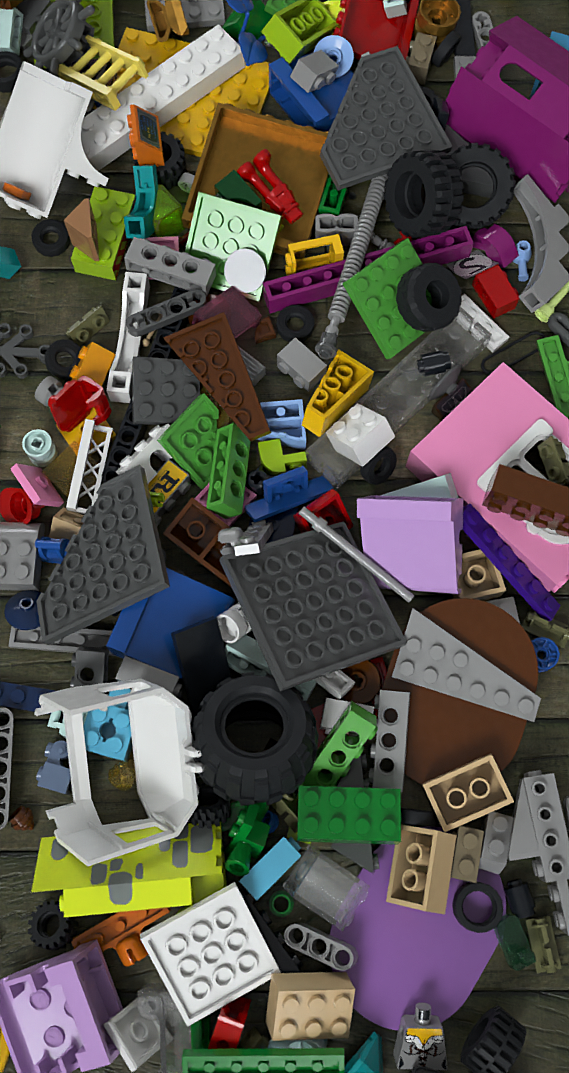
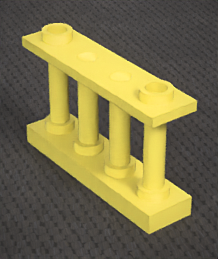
M87 35L85 39L91 48L73 67L59 64L58 75L65 81L73 82L92 91L91 99L116 111L121 106L117 99V92L135 74L145 79L149 76L145 69V63L138 56L134 57L104 43L99 38ZM96 55L100 56L86 73H79ZM108 61L113 63L98 80L92 79ZM122 67L127 69L112 86H105Z

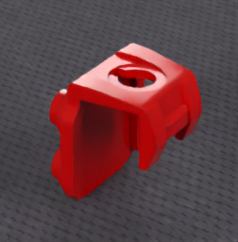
M84 375L78 380L67 381L64 388L56 395H52L48 400V406L58 428L67 432L72 431L90 414L92 407L95 408L97 413L93 418L96 426L104 422L112 412L103 387Z

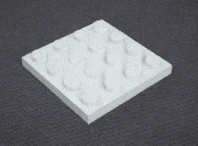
M235 882L140 934L144 947L187 1027L271 979V973H281Z

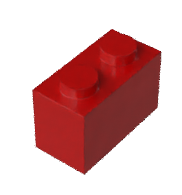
M498 264L475 275L472 286L492 319L515 309L519 301L518 291L511 286L506 272L501 270Z

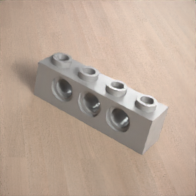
M134 237L124 257L126 270L145 273L149 278L188 291L199 289L205 293L206 297L216 277V266L210 260L199 259L187 252L181 253L172 250L166 245L154 244L147 239Z
M380 690V695H375L374 709H379L376 722L378 730L376 732V744L372 743L371 758H375L374 768H370L369 783H373V788L400 789V792L404 790L411 692ZM392 708L397 711L398 718L395 722H388L385 719L387 709ZM386 733H391L395 736L396 744L394 746L388 747L383 743V736ZM390 758L394 762V769L392 771L383 770L381 767L382 759Z

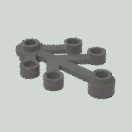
M7 323L0 324L1 341L3 338H9L12 335V329ZM28 324L22 325L16 336L3 346H0V356L13 368L16 376L20 379L26 378L29 371L26 365L20 364L15 357H37L45 364V355L42 353L47 351L49 345H42L39 348L17 347L34 335L32 327ZM3 329H8L6 333H2ZM25 330H30L27 334L23 333ZM0 363V368H3L0 372V378L7 374V369L3 363ZM20 369H25L23 373H18Z

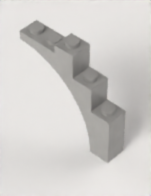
M527 174L516 184L513 193L528 218L535 246L533 271L526 288L518 296L530 312L533 313L545 305L569 281V273L559 262L569 252V244L559 233L569 223V216L559 203L554 207Z

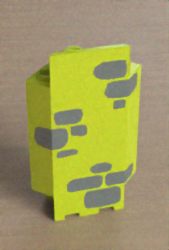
M221 821L220 826L216 827L215 824H212V828L208 829L207 825L199 828L198 824L196 826L192 823L186 824L178 837L91 866L85 865L57 842L55 836L43 837L40 842L31 893L63 890V895H60L59 907L60 911H64V917L193 905L227 886ZM150 827L115 835L125 842L131 843L164 831L158 827Z

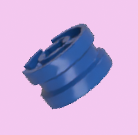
M545 637L536 638L531 641L537 657L538 673L546 672L554 667L559 661L560 655L555 642ZM543 651V659L538 658L537 652Z

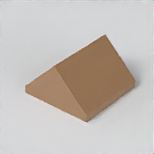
M87 198L64 219V223L72 245L94 261H99L97 224L90 200Z

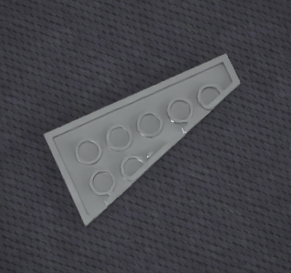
M412 608L404 635L407 644L400 648L392 674L393 678L522 719L535 721L541 701L540 697Z

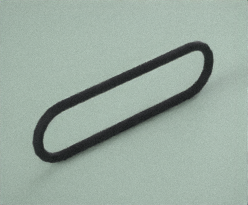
M539 331L530 332L524 335L523 337L517 339L516 341L508 344L507 346L499 349L498 351L490 354L489 356L485 357L481 362V368L483 372L487 375H490L492 373L485 369L484 363L493 356L501 353L502 351L510 348L511 346L517 344L518 342L526 339L531 335L538 334L542 338H546L545 335ZM538 348L507 366L511 367L538 352Z

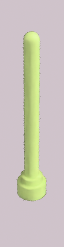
M569 281L549 302L535 311V316L540 321L548 322L557 304L569 292Z

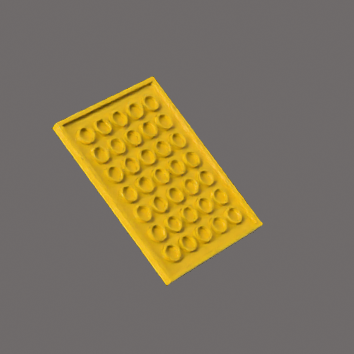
M126 27L118 49L134 57H140L145 63L147 73H149L191 43L168 38L165 42H159L156 34ZM264 61L250 66H246L245 63V68L161 126L160 132H166V135L172 134L174 139L178 138L186 154L201 157L218 103H229L236 108L250 109L255 113L262 114L269 94L270 62ZM122 67L105 86H112L127 69ZM135 74L117 94L142 77Z

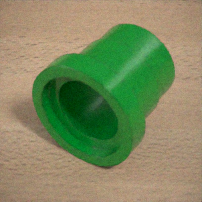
M286 891L275 892L269 900L271 912L278 917L289 915L294 906L292 896ZM279 896L287 898L289 902L288 908L282 912L274 907V901Z

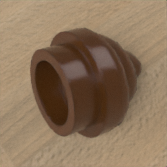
M21 805L9 817L8 821L14 830L18 831L21 829L26 831L27 829L33 830L34 815L29 807L25 808Z

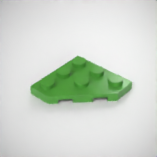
M205 393L200 394L157 439L179 466L190 475V478L200 489H204L210 482L217 419H219L218 408Z

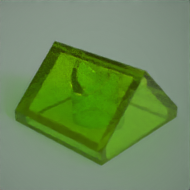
M158 185L153 220L156 237L177 236L185 230L182 223V205L163 185Z

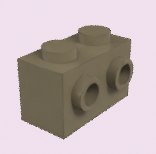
M417 32L415 41L411 40L408 53H411V56H407L405 61L418 84L425 86L437 36Z
M458 826L450 831V834L456 835L450 878L476 883L484 831Z

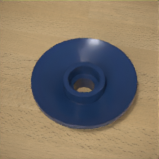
M26 590L15 594L9 599L5 606L4 614L7 622L12 627L19 630H33L40 627L37 599L41 592Z

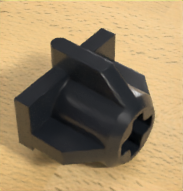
M259 465L257 470L247 473L245 486L258 496H263V481L275 476L267 475L264 466Z

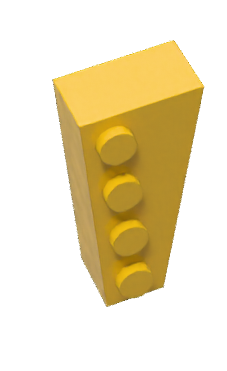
M338 349L335 358L331 361L326 374L321 379L319 387L306 407L302 426L318 437H321L368 391L374 371Z

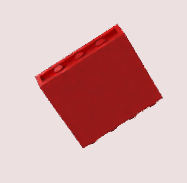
M341 0L339 7L342 8V11H339L335 23L338 24V27H335L333 35L345 38L352 46L354 58L360 60L361 55L369 52L373 54L398 46L406 60L419 0H410L408 4L406 3L407 15L387 18L383 0Z

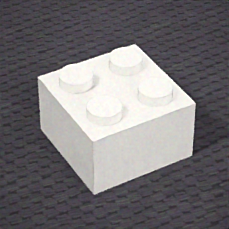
M358 403L325 432L335 451L362 467L395 438L384 416Z

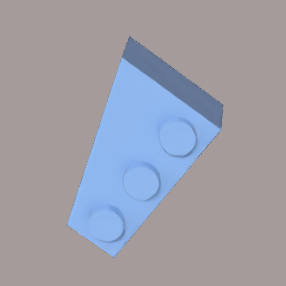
M302 399L261 402L260 404L271 434L256 440L280 439L283 446L306 451L305 427L302 426L304 418Z

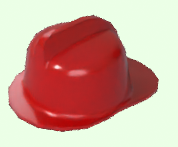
M5 488L0 493V513L7 522L28 524L31 520L38 518L41 508L45 507L44 505L33 504L22 488Z

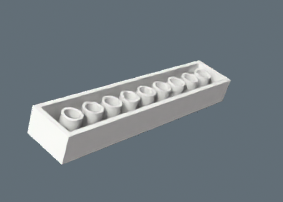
M218 24L150 71L146 79L142 77L118 93L117 99L121 106L116 111L101 105L85 116L81 127V142L90 164L99 171L132 148L129 139L131 128L128 127L127 115L131 114L130 105H136L158 116L160 127L245 68V60L240 45Z

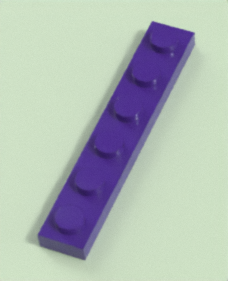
M471 503L464 506L463 531L541 618L547 621L553 620L561 605Z

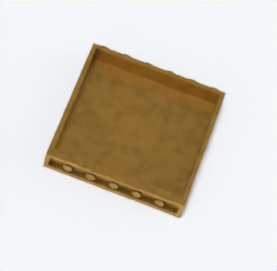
M218 103L182 215L183 227L188 229L191 227L198 192L214 196V185L231 171L235 170L237 172L244 163L250 161L253 164L254 157L261 150L268 149L272 157L270 161L272 170L283 183L288 185L289 190H292L296 202L300 204L299 209L303 212V216L291 225L286 219L281 220L273 253L285 256L288 253V244L310 240L315 225V216L318 215V208L329 175L320 157L322 146L326 141L329 131H318L311 126H300L290 120L283 121L275 119L268 114L261 115L255 113L250 109L236 108L229 103ZM256 170L261 180L272 190L271 184ZM246 182L262 200V210L277 214L270 209V205L265 203L263 196L250 183ZM307 249L295 253V259L305 258Z

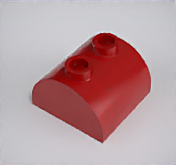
M330 489L306 506L318 518L321 516L326 520L328 526L344 521L348 530L353 527V523L339 493L334 489ZM299 512L293 515L301 533L314 530L312 528L313 525L298 514Z

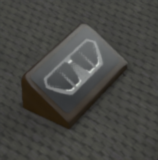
M464 378L456 383L458 388L450 396L446 393L433 405L431 412L439 420L442 421L473 391Z

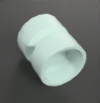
M36 429L24 436L22 447L34 465L48 467L56 461L58 450L47 432Z

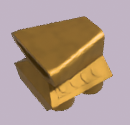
M147 0L148 10L159 42L167 41L172 30L182 37L190 34L180 0H165V6L159 0Z

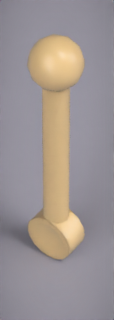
M159 313V317L156 321L162 319V314ZM155 330L149 332L147 337L142 340L141 344L144 347L149 346V340Z

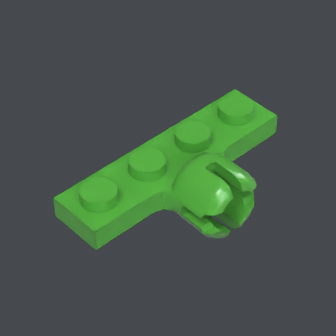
M559 335L539 339L536 344L554 407L569 419V361L565 358Z

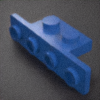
M304 466L264 480V498L245 505V511L253 522H258L317 499L330 489H334V487L324 476L308 481V471Z

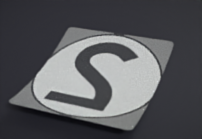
M480 250L471 252L470 257L448 263L447 266L458 276L468 279L499 263L485 256Z

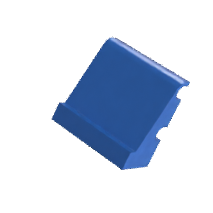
M335 56L331 57L334 62L337 61ZM281 57L270 63L269 93L292 122L300 126H311L315 130L322 132L329 131L354 72L351 68L345 75L335 78L330 85L327 84L319 90L316 89L307 93L290 77L298 59L289 64Z
M166 568L170 587L122 609L106 646L115 656L123 659L125 656L176 675L183 681L171 633L212 616H219L235 605V599Z

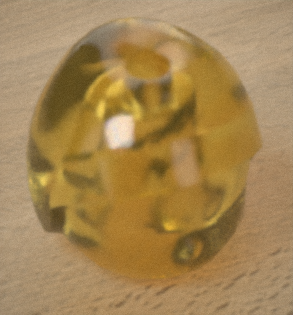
M117 763L108 772L109 782L116 789L126 791L135 782V770L124 763Z

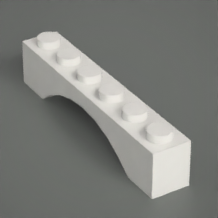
M125 272L120 333L116 355L109 371L106 390L111 402L130 403L132 398L133 356H140L142 336L135 337L130 335L126 327V320L132 314L147 309L150 284L145 273ZM137 322L133 323L136 329L140 327Z

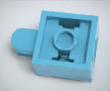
M131 689L109 691V696L115 697L131 692ZM128 702L108 706L107 711L100 709L88 711L83 726L86 751L128 763L133 747Z

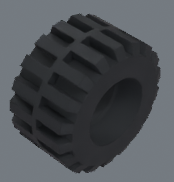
M161 131L163 157L168 161L164 162V166H156L158 185H162L163 191V188L169 190L171 186L174 185L176 187L182 174L187 171L184 147L180 144V140L178 138L174 139L172 134L166 135V132ZM133 159L134 166L139 165L138 160Z
M495 1006L478 1020L469 1033L462 1048L460 1061L473 1073H507L523 1048L526 1028L500 1006Z

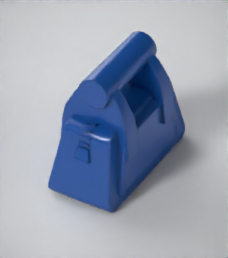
M50 537L36 539L35 547L38 548V555L41 561L61 564L67 554L64 550L70 540Z

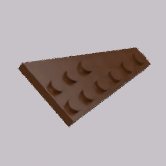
M225 312L163 337L250 442L271 434Z

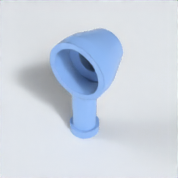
M523 240L516 244L519 256L513 260L514 263L518 264L519 281H527L529 279L527 263L532 256L530 243Z

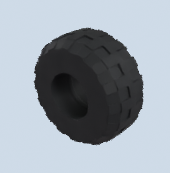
M425 263L410 269L401 277L397 286L396 302L403 320L412 328L422 332L439 330L450 325L459 313L462 301L461 288L458 285V280L448 268L438 263ZM426 289L431 294L432 306L427 301Z

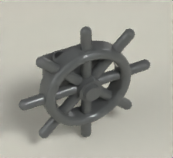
M82 0L54 1L42 16H36L37 25L33 33L31 46L24 50V56L29 58L33 55L36 60L34 66L40 69L43 66L50 68L49 73L58 76L59 64L63 63L67 67H73L91 48L85 37L87 35L94 37V28L86 22V18L94 14L95 8L92 5L84 8L80 4Z

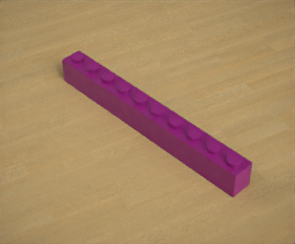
M467 226L452 229L439 235L410 241L422 264L438 263L441 265L470 257L474 244ZM392 247L367 253L361 269ZM346 259L263 282V296L269 314L281 311L290 305H302L334 296Z

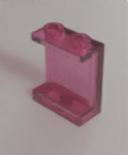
M231 286L194 312L192 325L225 312L236 338L251 326L253 328L258 327L262 315L255 306H252L245 299L241 292H238Z

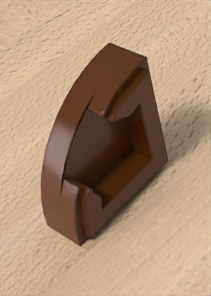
M269 316L262 319L256 328V344L276 338V333Z

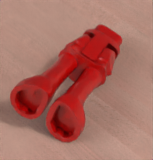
M263 149L254 157L253 164L250 161L244 163L237 170V173L263 196L265 203L270 205V209L282 215V219H286L291 225L303 216V212L299 209L300 204L296 202L292 190H289L288 185L283 183L270 166L271 153L268 149ZM256 170L271 184L272 190L261 180Z

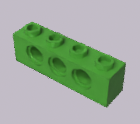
M234 423L217 429L206 506L208 510L223 519L242 514L250 440Z
M351 701L317 749L313 768L305 776V781L300 786L337 787L336 782L340 776L344 778L351 767L350 762L353 758L358 759L363 752V744L367 739L371 740L378 730V727H376L377 716ZM349 731H354L358 733V735L355 737H351L346 733ZM336 750L343 751L345 754L336 755L333 752ZM327 769L331 773L324 774L320 770Z

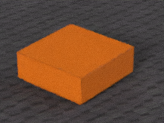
M5 182L2 188L3 191L20 199H30V192Z

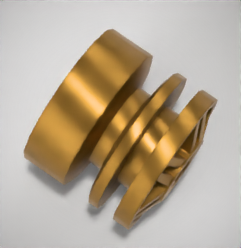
M421 0L412 32L413 39H416L417 32L437 36L434 49L436 51L446 36L455 30L461 14L457 1Z

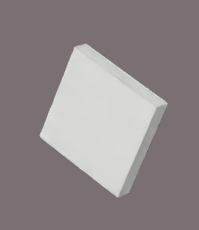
M143 994L103 1024L131 1072L137 1070L171 1040Z

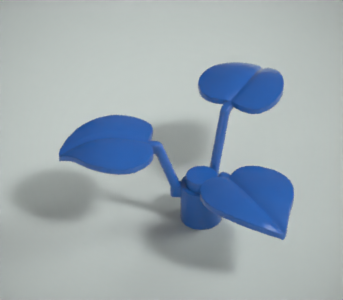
M226 0L233 10L238 13H245V19L237 43L240 45L246 66L266 61L268 53L261 43L266 37L263 35L256 40L252 33L245 32L250 16L249 11L254 8L252 0Z

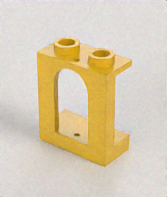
M339 234L288 244V253L285 254L287 264L285 265L286 276L342 261L344 251ZM330 245L329 253L295 259L294 254L298 251Z

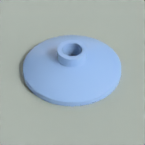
M330 35L317 43L314 52L322 50L330 58L332 56L337 58L335 63L339 67L335 73L336 78L345 75L350 70L353 64L354 53L352 46L345 38L338 35Z

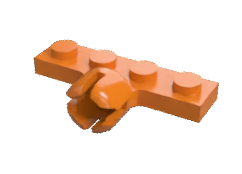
M171 907L117 912L73 938L71 943L74 949H76L80 944L97 939L102 952L108 948H114L123 965L126 967L131 966L148 955L140 939L143 928L171 912L172 909Z

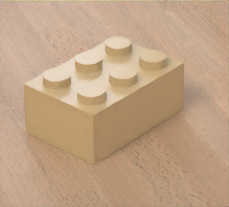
M491 753L423 783V787L444 832L514 802Z
M401 825V842L395 845L386 902L426 912L445 914L456 835L437 830Z
M271 973L265 1022L272 1041L349 1038L355 988L347 973Z

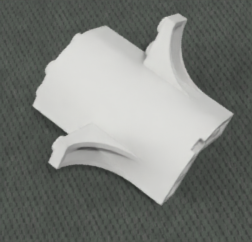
M25 61L22 62L10 100L0 121V197L4 198L9 207L19 211L22 207L27 209L26 212L29 215L41 219V216L47 218L65 169H67L66 174L77 179L81 175L87 178L86 183L99 188L100 184L106 187L109 178L99 173L90 164L81 142L82 122L93 92L73 82L65 81ZM4 183L15 185L30 192V199L23 200L3 191Z

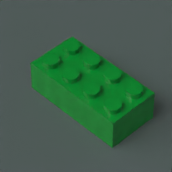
M299 786L297 841L398 845L401 842L400 789Z

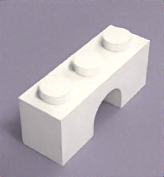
M170 425L155 426L148 433L150 437L146 441H140L134 447L135 452L121 460L119 463L121 467L116 473L121 475L140 465L145 469L147 483H149L157 475L150 465L151 454H156L162 461L172 459L170 454L157 441Z

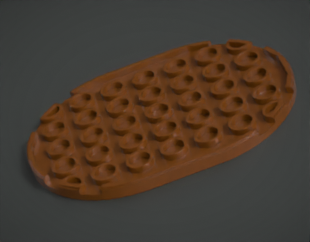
M469 598L442 601L420 612L430 621L535 694L538 683L536 653L524 628L509 613L491 603ZM407 626L405 627V629H404L403 632H402L403 635H405V631H406ZM400 648L394 650L382 690L411 692L405 774L423 785L424 782L490 753L501 773L511 762L518 750L527 720L393 678L392 674ZM392 708L387 709L385 719L388 722H395L398 718L397 711ZM386 733L383 736V743L388 747H392L396 744V738L393 734Z

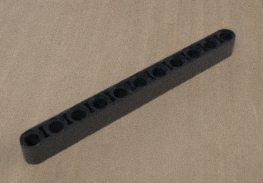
M175 286L171 298L186 293L188 290ZM174 305L171 307V311L179 313L183 307L178 308V305ZM188 317L174 322L177 323L176 326L166 325L159 328L148 357L173 359L175 352L169 345H162L163 342H166L163 337L185 329ZM132 398L102 472L104 483L113 476H119L116 471L121 466L116 460L121 456H131L135 452L134 447L142 441L148 424H133ZM127 437H134L131 442H124Z

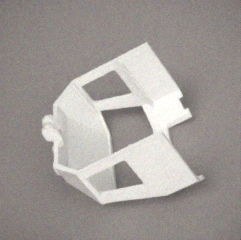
M141 678L72 687L40 695L39 703L41 708H37L34 715L39 716L59 710L63 711L73 803L46 810L48 819H54L58 829L54 831L57 842L85 865L91 866L178 837L198 806L197 795L199 794V787L196 783L195 773L203 772L205 768L201 762L195 763L194 757H201L202 754H198L200 751L192 747L194 738L191 735L190 723L192 715L189 707L165 688ZM132 688L130 693L115 697L102 693ZM128 702L137 793L148 819L102 825L91 799L82 713L96 709L107 711L108 706ZM150 827H158L164 831L131 843H127L115 835Z

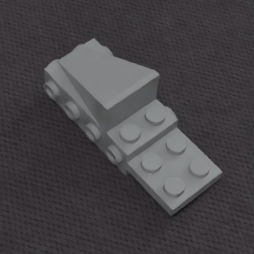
M541 770L524 773V778L519 779L512 814L514 819L507 860L513 861L535 857L536 860L532 861L535 876H538L543 882H551V885H547L550 900H553L556 904L557 911H553L556 927H559L561 931L569 936V887L567 879H569V839L554 773L542 775Z

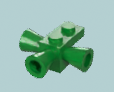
M266 802L245 806V810H240L236 822L234 821L230 828L228 836L232 837V839L225 847L227 861L224 866L232 874L238 876L247 875L250 870V858L257 859L265 846L271 827L261 822L269 810V805H266Z

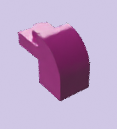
M494 224L489 229H479L471 237L474 243L473 248L485 250L487 257L499 263L498 265L501 268H505L519 256L512 237L497 224Z

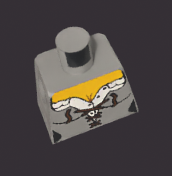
M417 1003L415 1015H403L401 1017L393 1051L397 1069H413L421 1065L434 1070H447L443 1027L439 1017L431 1015V1006L427 1003Z

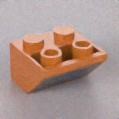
M130 105L131 114L127 115L128 127L131 128L129 139L133 159L138 160L139 165L164 166L158 116L136 105Z

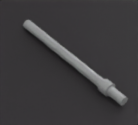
M305 506L298 514L311 523L314 530L318 533L321 531L408 603L412 600L414 595L329 527L326 520L321 516L318 518Z

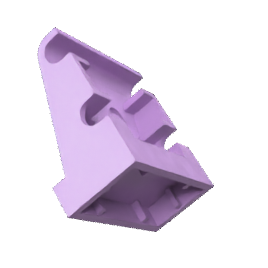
M379 495L357 498V518H360L363 554L408 591L461 593V588H458L459 575L462 574V544L459 543V533L463 529V498ZM372 574L380 589H391Z
M97 939L80 944L76 949L0 979V1027L17 1073H71L79 1067L81 1072L110 1065L120 1054L103 1024L119 1013L123 1007Z

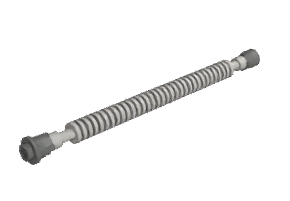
M387 174L371 180L328 313V318L331 320L330 324L326 327L319 343L315 346L316 353L323 359L333 358L337 354L338 325L345 321L351 298L342 283L361 270L386 191L384 186L385 181L388 180Z

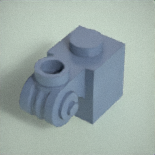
M49 742L44 756L48 757L44 766L39 768L36 780L39 781L37 786L70 795L72 790L70 769L63 765V759H68L67 742Z

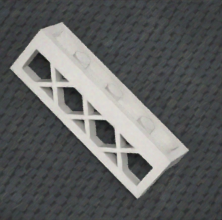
M85 419L66 505L68 511L85 514L87 509L77 507L79 498L88 494L92 500L91 506L94 505L98 498L97 491L102 482V472L105 467L113 428L101 425L96 426L94 420ZM94 430L107 433L106 440L99 445H96L92 439ZM92 443L94 448L90 450V446ZM104 446L103 453H102L99 448H101V447ZM97 450L102 457L101 462L92 467L88 461V455ZM86 465H88L90 469L85 472ZM97 468H99L98 475H97V473L95 472V470H96ZM92 472L97 481L95 485L87 489L83 483V478ZM83 486L85 491L80 494L81 488ZM95 489L94 495L92 496L90 491Z

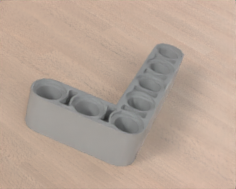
M0 708V714H7L10 717L8 724L0 726V738L8 740L7 748L0 751V762L7 765L5 774L0 775V787L6 791L5 797L0 800V812L4 815V822L0 825V830L4 829L8 824L10 809L14 717L7 708Z

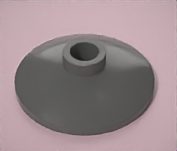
M460 365L454 366L440 379L429 395L430 400L437 399L445 393L450 396L458 388L456 381L460 375Z

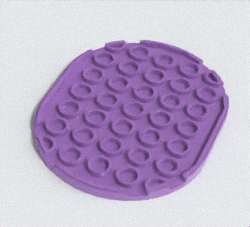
M420 826V827H419V828H425V829H431V830H437V831L444 832L443 829H442V827H436V826H434V827H431V826ZM380 844L373 851V854H378L379 869H376L374 874L364 868L361 869L337 909L330 930L331 936L356 948L358 961L353 967L344 971L331 967L332 972L347 973L355 988L353 1008L363 1017L379 1026L399 1030L401 1017L403 1015H415L417 1003L429 1004L431 1006V1015L438 1016L440 1022H443L464 1004L501 939L506 919V897L499 874L478 868L477 882L488 884L498 892L502 899L503 914L501 921L494 929L485 933H476L467 930L458 923L452 906L455 893L469 881L450 878L445 914L426 912L386 902L395 845ZM480 891L471 892L464 899L463 911L470 921L475 923L484 922L492 913V902L485 893ZM341 950L339 953L340 961L343 964H348L350 962V955L346 950Z

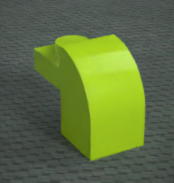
M280 439L258 442L261 466H264L268 475L278 476L286 473L288 470L291 471L301 466L306 467L307 465L305 451L283 455Z

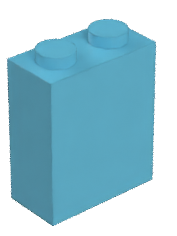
M283 837L239 882L258 900L301 857L298 852L301 847L292 837L288 840Z

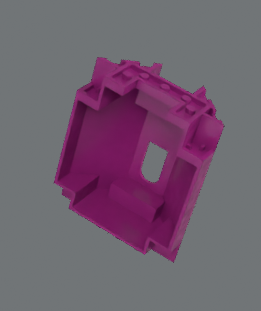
M515 16L489 30V42L485 47L482 46L478 50L473 63H469L465 68L461 66L446 99L450 113L447 125L456 131L462 139L469 142L470 145L471 143H478V145H484L485 143L494 150L496 148L500 150V154L504 158L507 157L510 161L508 164L514 170L513 178L517 183L528 174L543 194L555 203L564 191L569 192V51L520 17ZM515 64L542 82V85L530 100L501 80L500 72L506 65Z

